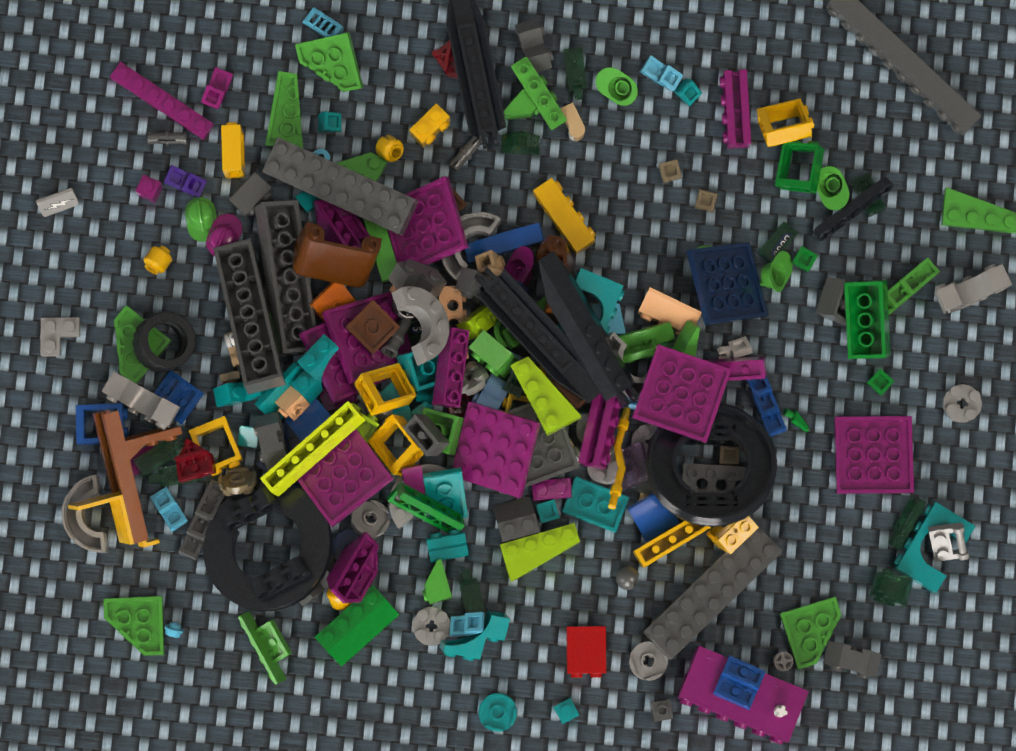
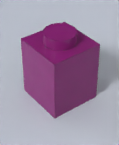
M143 174L135 192L139 197L156 203L163 185L161 182Z

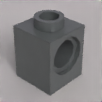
M670 699L649 702L653 722L673 719Z

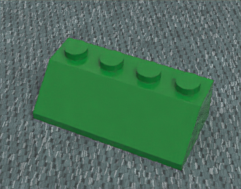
M887 279L844 282L848 359L889 357L891 353Z
M372 585L361 602L352 603L317 634L315 638L342 667L400 614Z

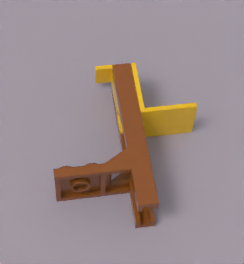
M110 410L93 413L111 493L68 504V509L79 511L110 502L120 543L129 545L138 543L139 547H148L160 543L159 539L148 538L130 460L144 445L153 446L159 444L158 440L172 441L177 439L176 436L182 434L181 427L170 426L165 430L158 428L124 437L119 411L110 412Z

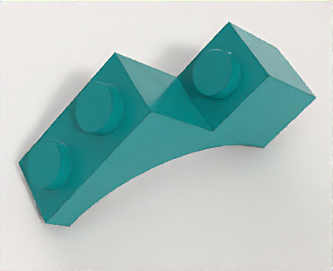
M325 334L297 361L304 371L291 383L292 387L310 404L323 391L321 384L323 372L332 356L339 349Z
M243 382L227 383L213 389L217 407L233 406L256 400L267 391L264 390L248 395Z
M487 610L484 618L483 632L457 640H441L439 647L444 652V655L449 657L459 655L469 661H474V659L480 660L486 637L487 640L492 642H498V640L505 641L510 618L505 613Z

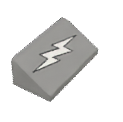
M72 188L36 201L44 217L79 205L76 193Z

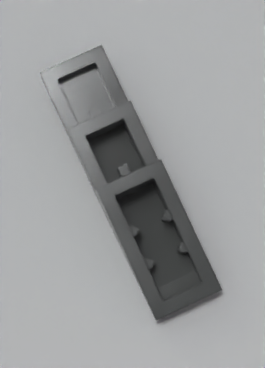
M210 480L195 511L187 534L178 550L179 554L195 561L204 545L205 533L210 520L213 521L219 506L225 498L217 481Z

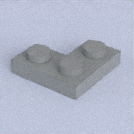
M41 318L40 356L61 357V338L80 337V318Z

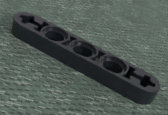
M887 177L880 179L814 229L813 234L819 241L827 239L889 193L894 184Z

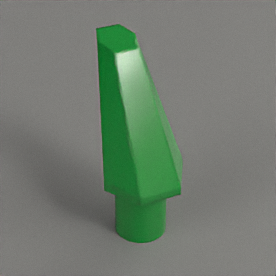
M786 408L783 411V415L790 418L791 423L806 433L809 431L808 424L796 409L791 411Z

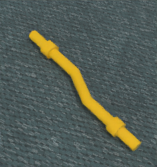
M628 407L623 408L613 446L618 469L614 484L610 489L611 497L608 504L610 509L616 508L618 497L621 496L623 489L621 485L626 467L621 446L625 431L629 427L628 419L631 409Z

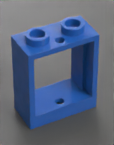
M122 403L76 405V444L79 446L100 445L98 438H87L86 411H119L124 437L129 436L128 427H125V420H128V408H125V405Z

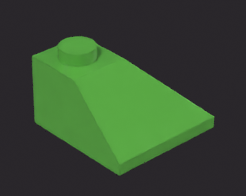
M441 559L437 560L424 585L425 590H422L425 602L429 601L430 605L452 598Z

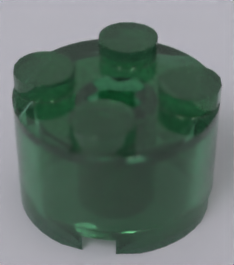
M888 569L876 572L868 596H874L873 600L894 607L895 603L900 604L899 608H905L913 585L911 583L912 578L906 575H894V572Z

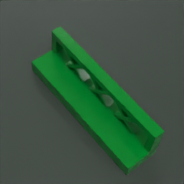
M400 482L387 497L388 502L448 534L454 528L461 531L465 526L461 513L403 482Z

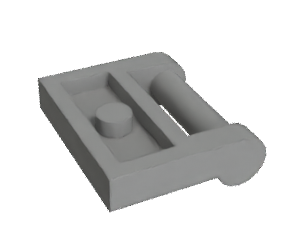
M962 523L928 527L935 562L953 559L967 560L970 557L965 545L963 535L965 530ZM950 533L956 535L958 545L956 550H953Z

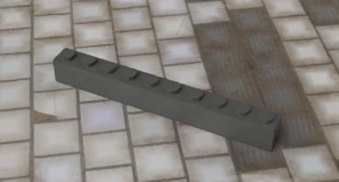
M831 0L826 7L828 13L833 18L837 17L842 22L841 25L844 29L854 33L856 40L861 44L864 43L873 56H878L887 69H892L901 82H906L910 86L912 93L922 97L924 104L929 108H933L941 120L947 121L955 133L963 136L980 119L981 115L859 0Z

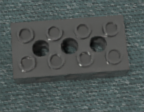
M683 463L681 478L691 487V493H733L735 483L742 481L747 467ZM697 480H703L706 488L699 489L696 485ZM717 481L724 483V490L721 491L716 488Z

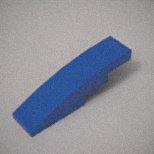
M535 223L468 243L469 247L465 249L468 263H475V256L489 250L502 255L508 252L512 253L522 246L529 247L543 242L544 236L540 223Z
M767 376L765 379L746 380L761 421L769 436L787 431Z

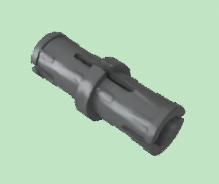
M148 132V144H165V146H170V144H187V132Z
M473 136L464 148L461 147L459 149V153L449 163V166L458 172L467 160H471L472 154L482 145V142Z

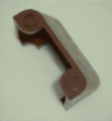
M307 222L296 238L293 270L300 276L361 288L368 282L381 248L382 238L368 236L362 241L361 248L325 241L323 228L320 225Z
M547 235L535 251V260H539L554 251L574 278V258L565 240L559 236ZM547 303L543 311L556 324L558 320Z

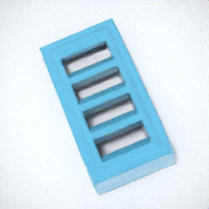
M314 7L302 22L323 38L341 34L344 30L342 25ZM316 14L318 17L313 23H310L309 21ZM322 18L323 22L317 27L316 24ZM326 23H329L328 27L323 31L322 28ZM332 27H334L335 29H334L333 32L329 35L328 32L330 31V29H331Z

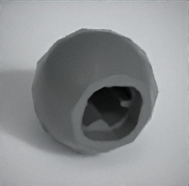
M632 566L621 567L616 574L618 586L623 590L635 588L639 572Z

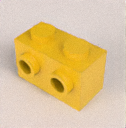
M435 104L409 129L410 135L424 148L436 139V135L440 131L443 132L448 128L450 116L439 105Z

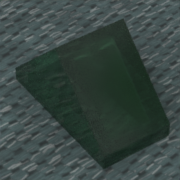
M523 131L502 135L501 154L539 155L540 136Z

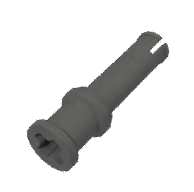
M400 318L398 322L400 328L388 339L386 345H383L381 348L385 356L389 358L397 357L398 349L404 344V336L414 318Z

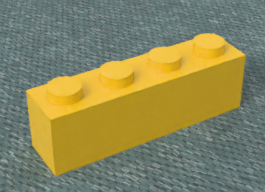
M550 178L534 189L533 195L574 254L577 255L595 243L594 237L596 235L591 227L587 228L583 223L585 219L582 214L574 210L572 207L574 203L570 197L564 196L561 184L558 181L554 182Z
M683 521L632 552L641 567L644 568L711 527Z

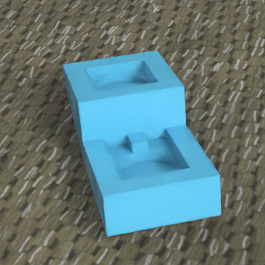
M651 55L648 56L639 71L671 91H675L684 76Z
M167 487L150 497L172 532L189 522Z
M484 612L465 613V616H451L450 636L462 637L483 632Z

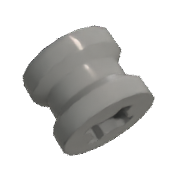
M779 652L773 657L772 664L778 671H787L793 665V658L787 652Z

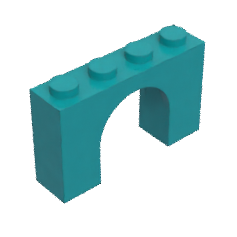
M579 268L574 279L582 291L593 295L598 300L601 307L599 321L608 334L610 329L608 323L610 318L614 319L617 308L615 306L617 301H621L625 291L622 290L624 285ZM557 322L556 325H557V326L563 331V333L565 334V332H564L563 328L561 327L560 323Z
M937 502L927 505L923 512L925 517L922 522L919 520L913 529L915 534L912 538L909 537L903 546L906 549L903 554L899 553L894 561V564H896L894 569L932 593H936L939 590L946 575L928 565L921 555V542L929 533L928 527L962 523L965 530L963 532L965 543L976 527ZM950 533V537L956 540V535Z

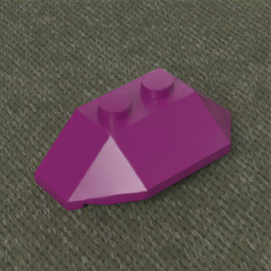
M325 200L314 201L317 225H320L324 230V240L361 248L362 241L370 236L359 218L355 214Z
M367 532L362 533L343 549L326 578L330 591L342 603L361 602L378 573L377 550L379 545Z

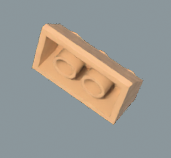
M650 287L638 314L641 315V319L647 322L652 320L658 323V325L671 322L673 331H675L674 334L679 336L686 321L691 320L697 324L702 312Z

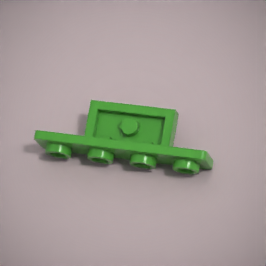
M524 57L511 66L512 70L549 128L553 130L566 122L565 115L556 103L558 100L553 91L549 92L546 87L547 81L543 75H538L528 57Z
M671 322L618 335L627 344L623 353V362L632 363L637 359L650 358L654 356L657 344L674 340L675 334Z
M250 612L238 616L240 625L246 631L251 645L259 655V660L264 664L268 672L269 678L275 685L286 680L278 662L292 654L274 619L258 627Z

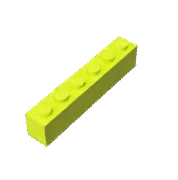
M347 401L260 479L271 493L279 497L366 419L352 403Z

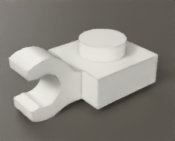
M746 336L729 341L728 346L717 348L718 354L722 355L718 356L719 359L730 358L731 356L738 358L753 353Z

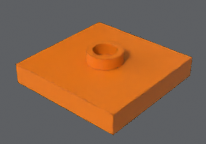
M331 283L309 305L325 323L322 315L324 311L357 301L344 285Z

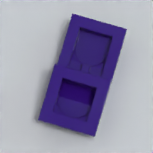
M173 165L170 166L163 180V183L197 198L200 197L207 182Z

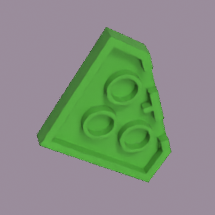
M350 32L295 44L299 63L312 69L317 75L328 82L330 81L341 91L347 92L363 88Z
M370 152L338 162L337 164L378 182L388 161Z
M126 305L114 319L119 371L122 376L138 384L149 369L145 368L137 360L133 351L132 341L134 332L137 330L136 328L145 319ZM153 327L148 335V343L151 351L157 357H160L172 341Z
M163 596L104 599V619L118 630L122 636L144 656L165 655Z
M836 597L780 614L797 670L815 665L819 661L837 622L842 616Z

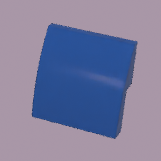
M169 371L154 392V394L180 407L174 420L181 425L204 395L202 391L173 371Z
M316 398L295 421L290 417L285 419V421L298 438L303 441L331 415Z
M654 493L627 508L646 542L679 523L677 517L658 501Z
M729 655L713 695L750 710L766 671Z

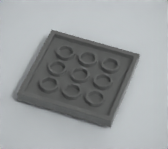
M530 403L506 411L539 422ZM540 424L525 487L580 468L565 427L547 436Z

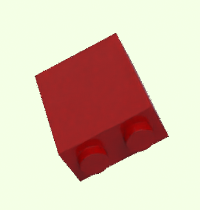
M606 626L566 627L567 674H571V678H583V674H590V678H601L602 674H606Z

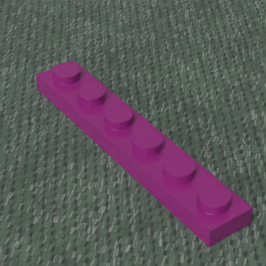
M122 62L118 64L110 75V79L203 141L214 127L212 122Z

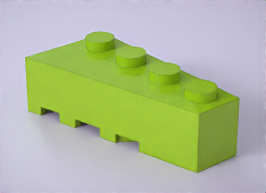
M529 357L511 365L547 436L582 418Z
M575 523L500 544L510 583L578 544L580 540Z

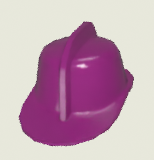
M222 214L213 222L206 240L207 249L213 256H215L213 248L239 241L242 233V224L236 216Z
M525 246L517 248L504 268L515 280L523 282V286L528 285L533 276V252Z

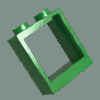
M796 140L783 143L775 186L780 190L816 194L825 149L815 141L801 143V141ZM793 151L815 153L809 181L787 179Z

